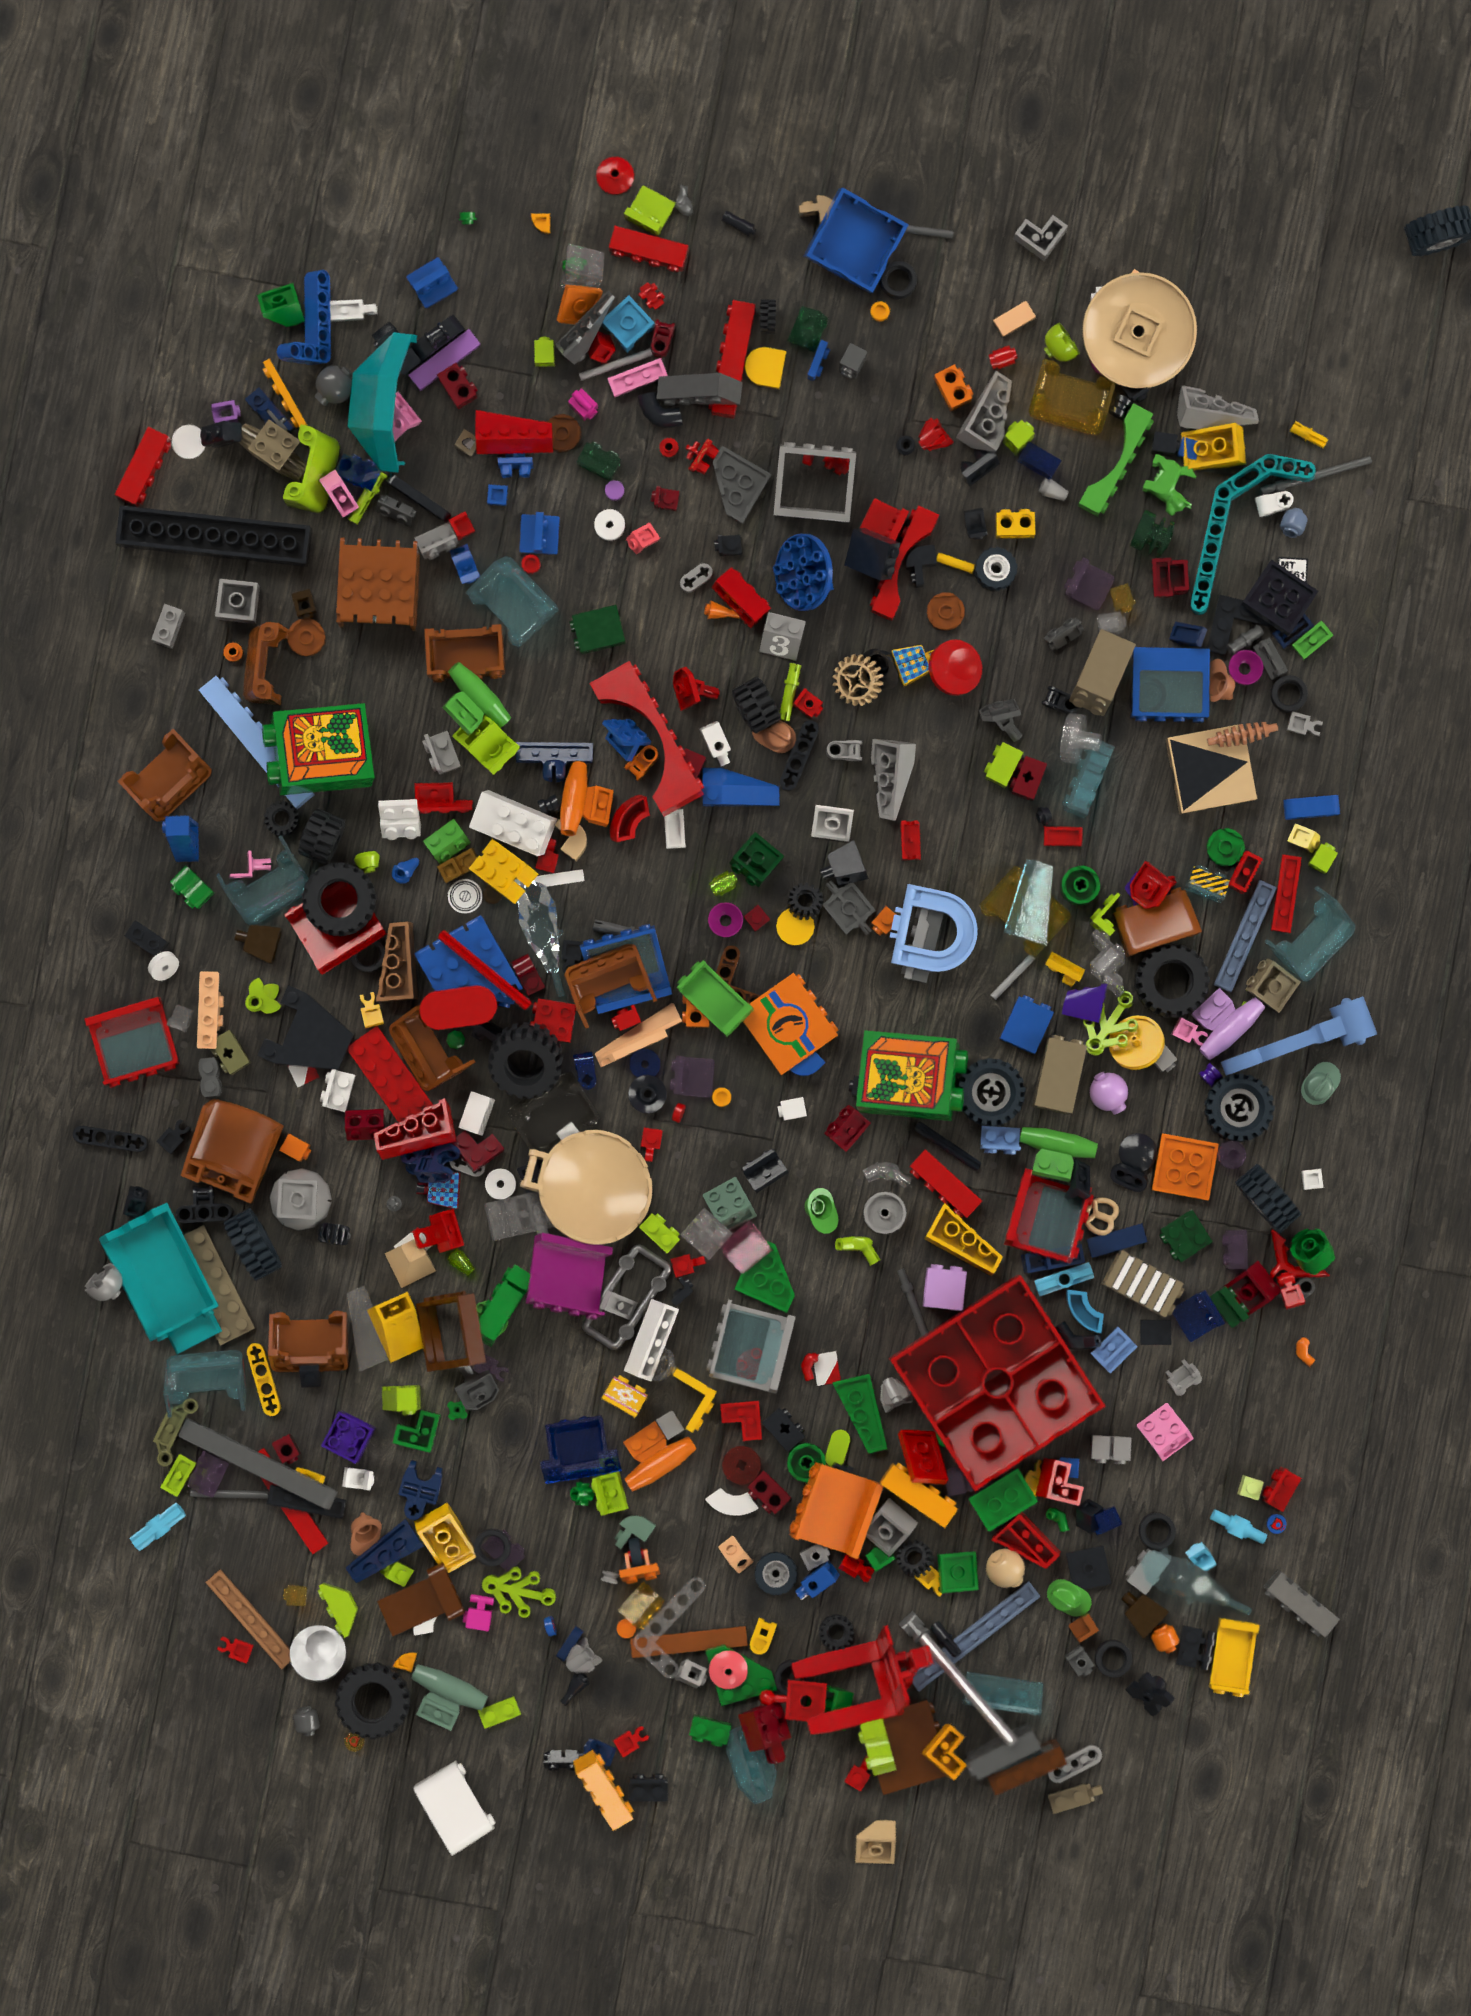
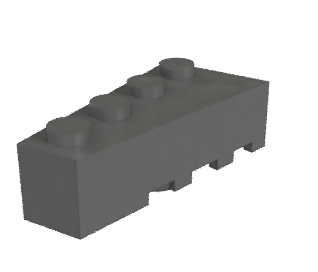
M722 373L660 376L656 399L663 401L664 405L675 406V404L740 405L743 382Z
M1278 1569L1263 1586L1268 1597L1273 1601L1275 1598L1281 1601L1280 1606L1288 1613L1292 1610L1297 1614L1295 1619L1303 1625L1308 1623L1312 1627L1310 1631L1318 1637L1322 1635L1326 1638L1340 1620Z

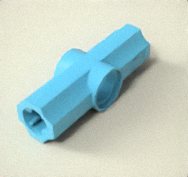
M1087 1262L1034 1280L1040 1297L1094 1278L1090 1263ZM1062 1274L1069 1276V1282L1066 1285H1062L1059 1282V1277Z
M178 1503L173 1504L162 1514H158L147 1522L145 1527L130 1537L132 1544L139 1551L143 1550L152 1541L162 1537L171 1530L170 1528L183 1519L186 1516L184 1510Z

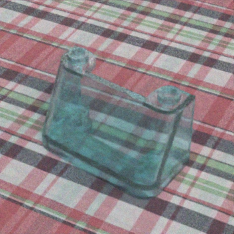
M508 556L494 561L466 592L474 604H486L510 630L508 632L509 641L517 647L522 646L558 612L557 605Z

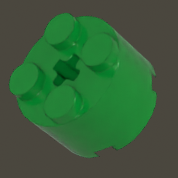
M1082 865L1069 869L1062 877L1060 883L1061 894L1066 901L1073 905L1081 906L1090 903L1100 890V881L1096 872L1090 867ZM1082 881L1085 889L1078 890V886L1075 883Z
M1308 1228L1301 1230L1292 1239L1291 1253L1299 1267L1305 1272H1309L1312 1275L1318 1274L1335 1259L1334 1249L1325 1233L1320 1229L1309 1230Z
M807 1442L793 1447L787 1458L790 1474L802 1482H809V1472L811 1467L815 1465V1462L826 1465L823 1451L817 1445ZM807 1457L808 1460H812V1462L809 1463L810 1466L807 1468L805 1465H801V1463L803 1462V1458Z

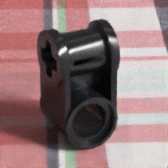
M1048 686L1047 689L1049 691L1046 698L1041 702L1043 706L1068 715H1073L1078 711L1079 707H1075L1072 710L1065 707V703L1071 697L1070 694L1058 688Z

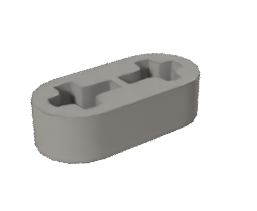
M702 563L684 575L680 580L681 589L684 592L691 593L709 581L713 575L711 566ZM701 568L709 570L707 577L704 575L699 578L697 577L701 573ZM693 578L696 579L692 583V588H690L689 586L684 587L686 579H688L689 581H691Z
M450 1161L452 1168L471 1176L479 1177L485 1172V1165L481 1167V1172L477 1171L474 1174L467 1164L466 1166L459 1164L456 1167V1163Z

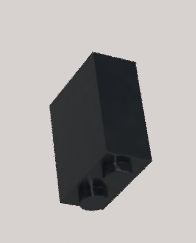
M866 528L853 529L844 565L878 580L891 579L895 571L896 558L899 555L900 542Z

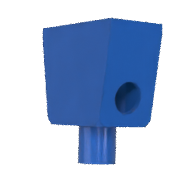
M828 1560L807 1575L801 1582L802 1586L795 1590L801 1600L808 1595L814 1598L836 1582L840 1574L830 1560Z

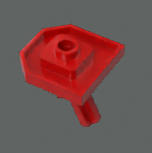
M687 667L680 668L674 672L673 686L680 711L701 701L700 696L717 699L720 694L719 689L704 685V681L694 679L693 673Z
M1144 861L1130 884L1131 898L1144 909L1159 907L1170 888L1176 885L1175 876L1167 877L1148 861Z

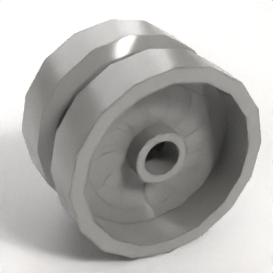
M876 1193L868 1199L864 1206V1221L876 1233H893L905 1221V1205L901 1198L894 1193ZM887 1209L888 1216H882L881 1211Z

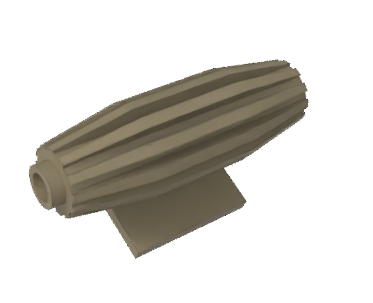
M268 420L261 430L247 423L242 426V440L239 443L249 453L276 472L297 482L301 479L303 480L307 464L294 452L300 443L299 439L271 420Z

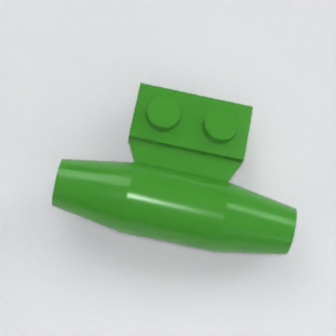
M457 662L450 668L448 673L461 692L454 694L442 708L468 735L472 734L483 721V715L488 716L500 728L511 719L499 698L476 674L460 662Z
M1022 1127L1019 1141L1040 1150L1036 1154L1032 1174L1070 1182L1074 1165L1072 1157L1095 1158L1098 1143L1075 1134L1033 1127Z

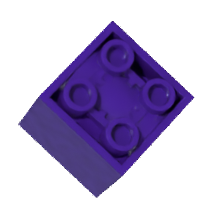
M341 1410L338 1412L321 1446L356 1464L360 1461L376 1427Z

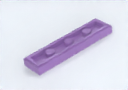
M468 329L410 373L409 377L421 391L438 378V373L461 361L481 344Z

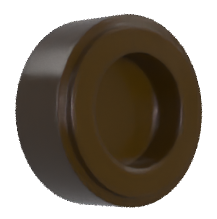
M489 885L483 891V898L489 904H497L502 899V894Z

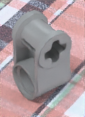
M832 741L826 748V755L832 760L862 761L860 756L862 741ZM837 746L840 749V753L838 755L831 754L830 747Z

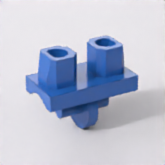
M525 453L506 454V458H498V466L501 470L502 478L512 477V469H519L520 477H530L531 468H533L532 457H525Z

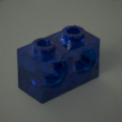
M343 454L336 468L343 481L368 491H372L381 473L375 467L376 463L369 459L362 461V458L355 454L351 456Z

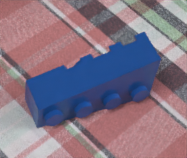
M165 816L166 821L162 822V830L166 834L176 862H199L198 823L190 816Z

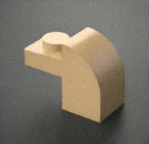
M817 195L816 203L813 204V201H807L799 205V217L818 215L820 224L833 200L826 196Z
M558 819L555 827L561 831L560 819ZM580 825L576 835L568 836L569 838L561 847V851L576 862L587 846V836Z

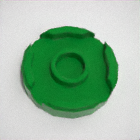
M1219 829L1208 838L1206 845L1207 854L1210 860L1217 865L1223 867L1232 866L1244 854L1245 844L1243 838L1233 829Z

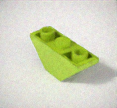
M327 1583L320 1584L318 1593L322 1600H326L328 1604L326 1609L330 1617H334L337 1622L335 1625L339 1635L343 1634L344 1638L349 1636L358 1611L350 1591Z

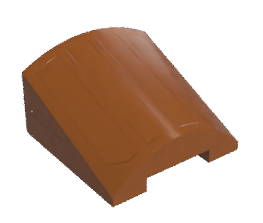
M212 1099L202 1107L181 1176L197 1183L202 1181L234 1194L233 1197L252 1203L284 1125L243 1106L219 1099Z

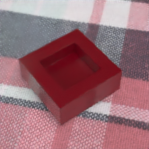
M759 905L744 916L755 932L770 921V918Z

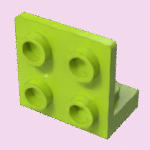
M642 186L631 207H627L624 212V219L658 237L675 207V202L646 186Z
M1119 893L1115 896L1111 894L1103 902L1105 907L1102 910L1098 908L1090 917L1093 920L1090 925L1106 939L1114 933V925L1105 918L1103 920L1101 917L1118 899Z

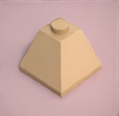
M875 1821L857 1835L855 1863L894 1864L895 1821Z

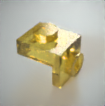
M1128 583L1109 590L1116 612L1121 610L1122 613L1133 610L1132 607L1135 606L1136 602L1133 600Z
M289 1584L284 1589V1600H287L286 1605H306V1586Z

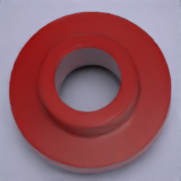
M673 438L663 439L659 446L661 454L665 457L676 455L678 452L676 440ZM671 444L673 448L666 450L665 446Z

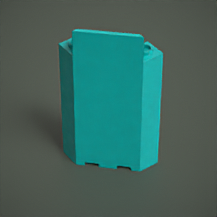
M167 1203L150 1210L146 1214L127 1222L122 1227L99 1238L110 1262L121 1273L123 1279L122 1286L150 1342L155 1339L159 1342L168 1337L175 1353L179 1354L222 1331L213 1311L219 1305Z

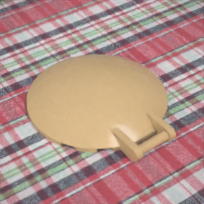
M586 1130L567 1136L556 1144L549 1153L534 1149L529 1150L528 1156L530 1157L525 1177L521 1181L520 1187L539 1193L540 1202L546 1216L567 1237L585 1244H608L629 1235L645 1218L652 1198V1179L643 1156L626 1139L603 1130ZM540 1159L543 1162L536 1184L531 1182L536 1161Z

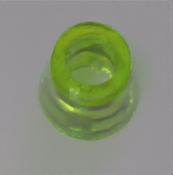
M456 1248L447 1257L449 1264L466 1276H469L475 1269L463 1250L460 1251Z

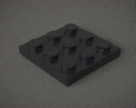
M1271 559L1241 605L1289 637L1319 591Z

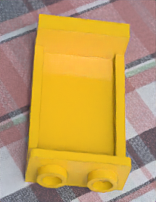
M1219 1618L1209 1687L1213 1689L1214 1693L1225 1694V1691L1233 1692L1232 1695L1237 1697H1244V1694L1249 1695L1256 1635L1259 1632L1258 1624Z

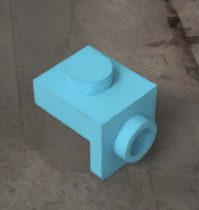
M1202 1542L1194 1544L1186 1552L1188 1558L1195 1564L1200 1574L1207 1572L1217 1565L1209 1549Z

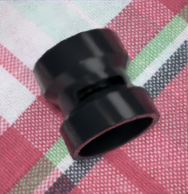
M1117 394L1114 399L1115 403L1109 407L1108 413L1120 420H1124L1127 415V409L1131 408L1133 402L1127 397Z
M555 794L549 796L547 800L540 799L537 801L542 813L549 816L550 813H560V806Z

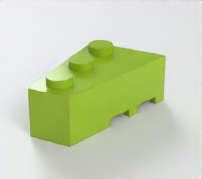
M420 1385L382 1387L383 1410L402 1411V1415L417 1413V1410L421 1409Z

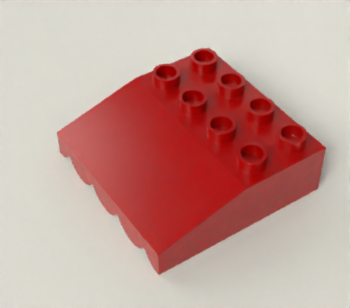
M1018 1274L889 1357L890 1362L974 1491L984 1486L991 1479L1006 1472L1022 1459L1043 1448L1056 1437L1069 1431L1088 1416L1106 1407L1022 1276Z

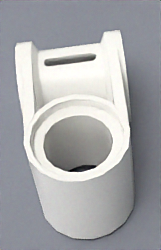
M1282 491L1256 497L1255 501L1259 517L1289 509L1293 503L1292 494ZM1282 496L1289 500L1286 505L1283 502L1280 503Z

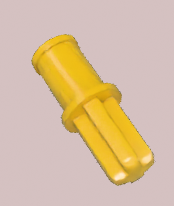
M1295 421L1290 432L1305 439V442L1308 440L1321 448L1325 447L1328 441L1326 437L1313 431V428L1310 429Z

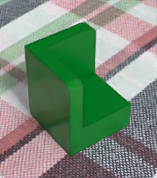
M877 1546L865 1554L875 1571L895 1560L893 1554L889 1557Z

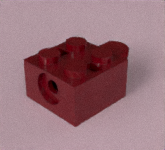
M781 1703L762 1704L738 1714L749 1752L764 1750L769 1764L783 1762L786 1756L781 1742L791 1738V1734Z

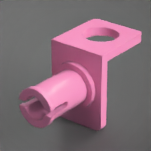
M248 851V873L230 874L229 878H251L254 870L271 871V865H263L270 864L271 859H253L252 852Z

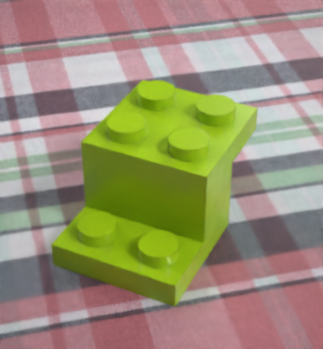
M483 715V721L472 734L468 735L460 727L452 737L494 775L516 754L520 746L508 737L493 720Z

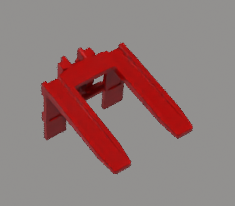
M887 1625L883 1627L875 1641L811 1656L792 1663L791 1667L795 1679L815 1677L870 1663L881 1697L878 1700L823 1713L808 1719L807 1724L810 1734L830 1733L878 1719L884 1720L903 1715L904 1708L909 1706V1697L906 1689H909L919 1668L933 1664L929 1645L912 1649L909 1653L902 1651L895 1654ZM906 1667V1671H900V1668Z

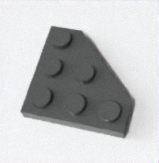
M722 446L713 460V467L727 516L743 524L772 474Z

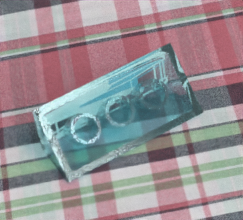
M973 1672L966 1673V1679L991 1708L1041 1716L1043 1683ZM963 1694V1704L973 1705Z

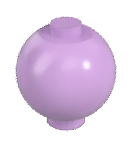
M1101 1072L1097 1074L1090 1086V1098L1094 1105L1101 1110L1111 1111L1113 1114H1118L1126 1108L1124 1102L1128 1097V1087L1123 1078L1114 1073Z

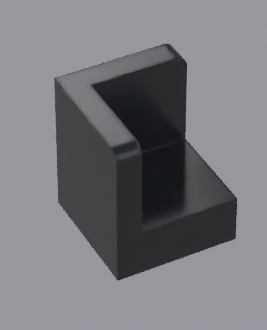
M1090 1499L1086 1500L1076 1508V1526L1092 1534L1103 1525L1104 1507Z

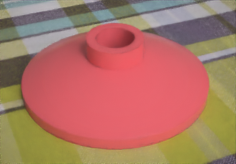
M734 1651L718 1653L713 1657L709 1665L711 1680L723 1689H733L740 1686L748 1673L745 1659ZM731 1669L732 1673L728 1675L725 1673V1670Z

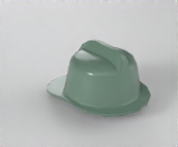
M1330 1062L1317 1064L1301 1085L1303 1098L1312 1105L1325 1103L1340 1083L1341 1074L1339 1069Z

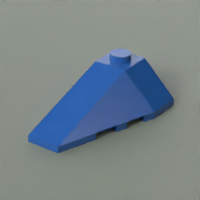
M703 768V786L705 787L703 788V806H779V786L724 768Z

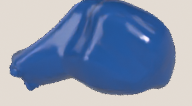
M412 858L394 865L392 869L393 879L400 884L409 882L414 870L419 865V859Z

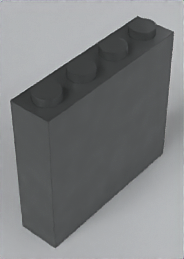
M1028 1722L1011 1730L1018 1738L1017 1742L1012 1746H1008L999 1736L965 1753L967 1758L964 1761L971 1776H976L979 1780L1040 1750L1041 1747Z

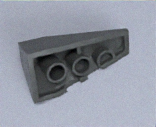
M609 290L555 344L562 355L574 365L585 358L615 298Z

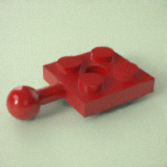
M788 1680L787 1695H774L771 1690H764L760 1694V1702L764 1705H771L773 1702L786 1703L785 1719L807 1721L825 1712L827 1683ZM805 1695L809 1696L812 1700L811 1705L808 1707H803L800 1703V1699Z

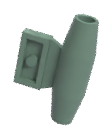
M418 1664L411 1678L430 1691L424 1696L416 1715L450 1731L460 1713L459 1705L482 1711L488 1698L487 1695L471 1684L441 1670Z

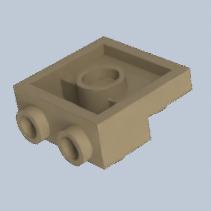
M1267 958L1258 964V972L1247 980V988L1245 990L1264 1002L1275 1012L1280 1013L1301 981L1275 961Z

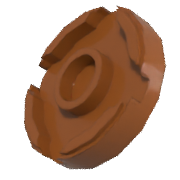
M943 592L935 595L927 606L929 622L933 627L942 631L955 629L964 618L965 608L963 602L952 593Z
M309 618L306 620L299 619L289 628L288 645L298 655L305 657L313 656L323 648L326 636L324 629L317 621Z

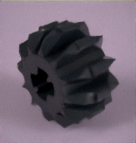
M321 1223L317 1233L318 1240L322 1243L347 1245L350 1239V1228L339 1224Z

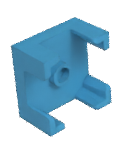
M627 296L605 316L601 325L607 332L610 331L620 342L621 347L628 353L638 339L646 332L649 334L654 329L655 323L630 296Z

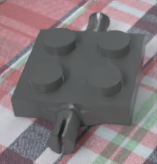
M832 880L829 881L826 886L833 894L822 906L845 935L858 927L868 935L873 930L866 924V920L876 911L854 883H849L845 887L838 889Z

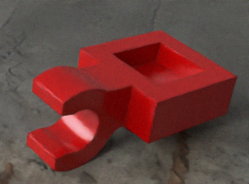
M550 838L545 854L538 856L536 869L551 873L555 872L559 857L558 854L554 853L557 840Z
M644 1127L641 1147L646 1148L645 1161L652 1162L654 1149L660 1150L663 1130Z
M690 1254L671 1259L675 1277L694 1273V1266L706 1263L704 1256L691 1259Z
M865 1758L859 1767L855 1764L853 1765L844 1780L845 1783L860 1792L871 1776L867 1772L868 1767Z

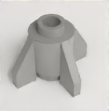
M889 1377L880 1386V1400L885 1413L890 1412L894 1407L900 1406L903 1403L913 1402L908 1387L898 1379Z
M586 1637L582 1638L572 1647L568 1657H566V1666L571 1672L588 1673L602 1662V1658L594 1655L592 1649L588 1647L589 1644Z

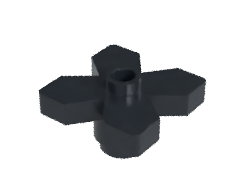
M1149 1672L1143 1674L1138 1682L1133 1681L1125 1689L1133 1698L1144 1701V1709L1151 1716H1155L1162 1709V1706L1168 1707L1175 1700L1166 1690V1681L1160 1676L1153 1677Z

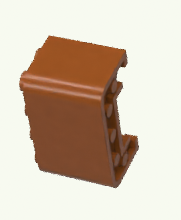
M501 624L492 625V627H489V630H487V627L460 630L440 629L441 633H439L438 630L434 631V628L424 629L427 676L433 682H444V679L451 678L448 671L457 662L463 664L481 680L483 676H490V679H500L505 674L503 628Z

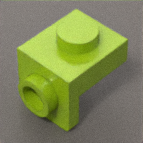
M399 1561L380 1570V1573L387 1579L405 1587L414 1572L412 1568Z

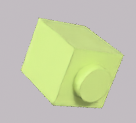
M1243 1475L1237 1494L1259 1500L1264 1482Z

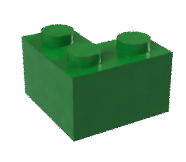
M422 1409L416 1428L397 1424L393 1443L429 1453L432 1452L441 1414Z

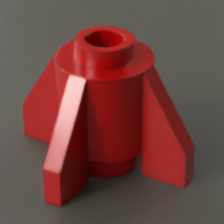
M930 418L925 422L919 435L920 440L918 441L924 450L928 449L929 451L948 447L954 442L943 429L938 418L935 420Z

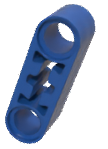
M1339 795L1283 800L1285 820L1340 815Z

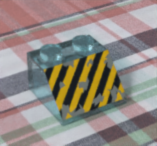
M1201 865L1193 867L1184 890L1218 903L1222 902L1230 880L1226 879V875L1219 872L1212 874L1208 872V868Z

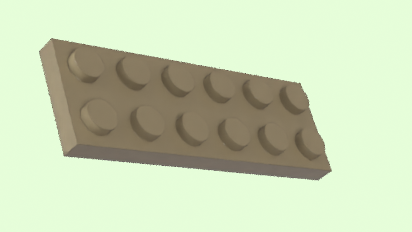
M205 1225L185 1234L184 1237L219 1305L213 1311L222 1329L221 1332L215 1335L220 1346L255 1329Z

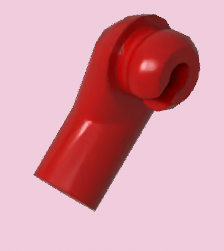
M808 1353L801 1363L805 1381L814 1379L811 1368L815 1362H818L819 1358L816 1353Z

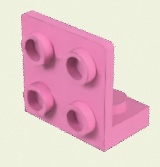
M396 392L393 420L394 441L407 429L415 427L421 422L399 392Z
M1165 1403L1137 1424L1138 1429L1149 1441L1162 1461L1194 1439L1188 1428L1168 1403Z

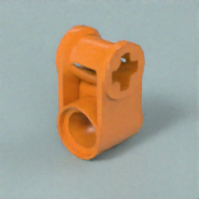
M645 746L634 756L632 761L626 764L624 769H628L636 776V780L639 781L658 760L659 752L654 746ZM654 750L655 757L651 760L646 759V751Z

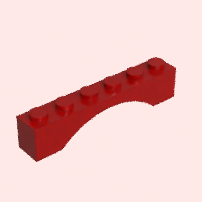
M919 505L916 510L912 509L908 518L911 520L909 527H904L900 536L903 537V541L899 547L894 574L891 579L880 581L877 588L880 589L878 596H873L869 605L872 607V613L890 621L893 620L900 605L897 579L901 563L914 545L931 535L939 514Z

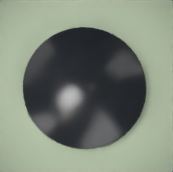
M1141 1133L1131 1134L1120 1144L1119 1157L1122 1164L1138 1171H1145L1156 1161L1157 1147L1149 1136Z

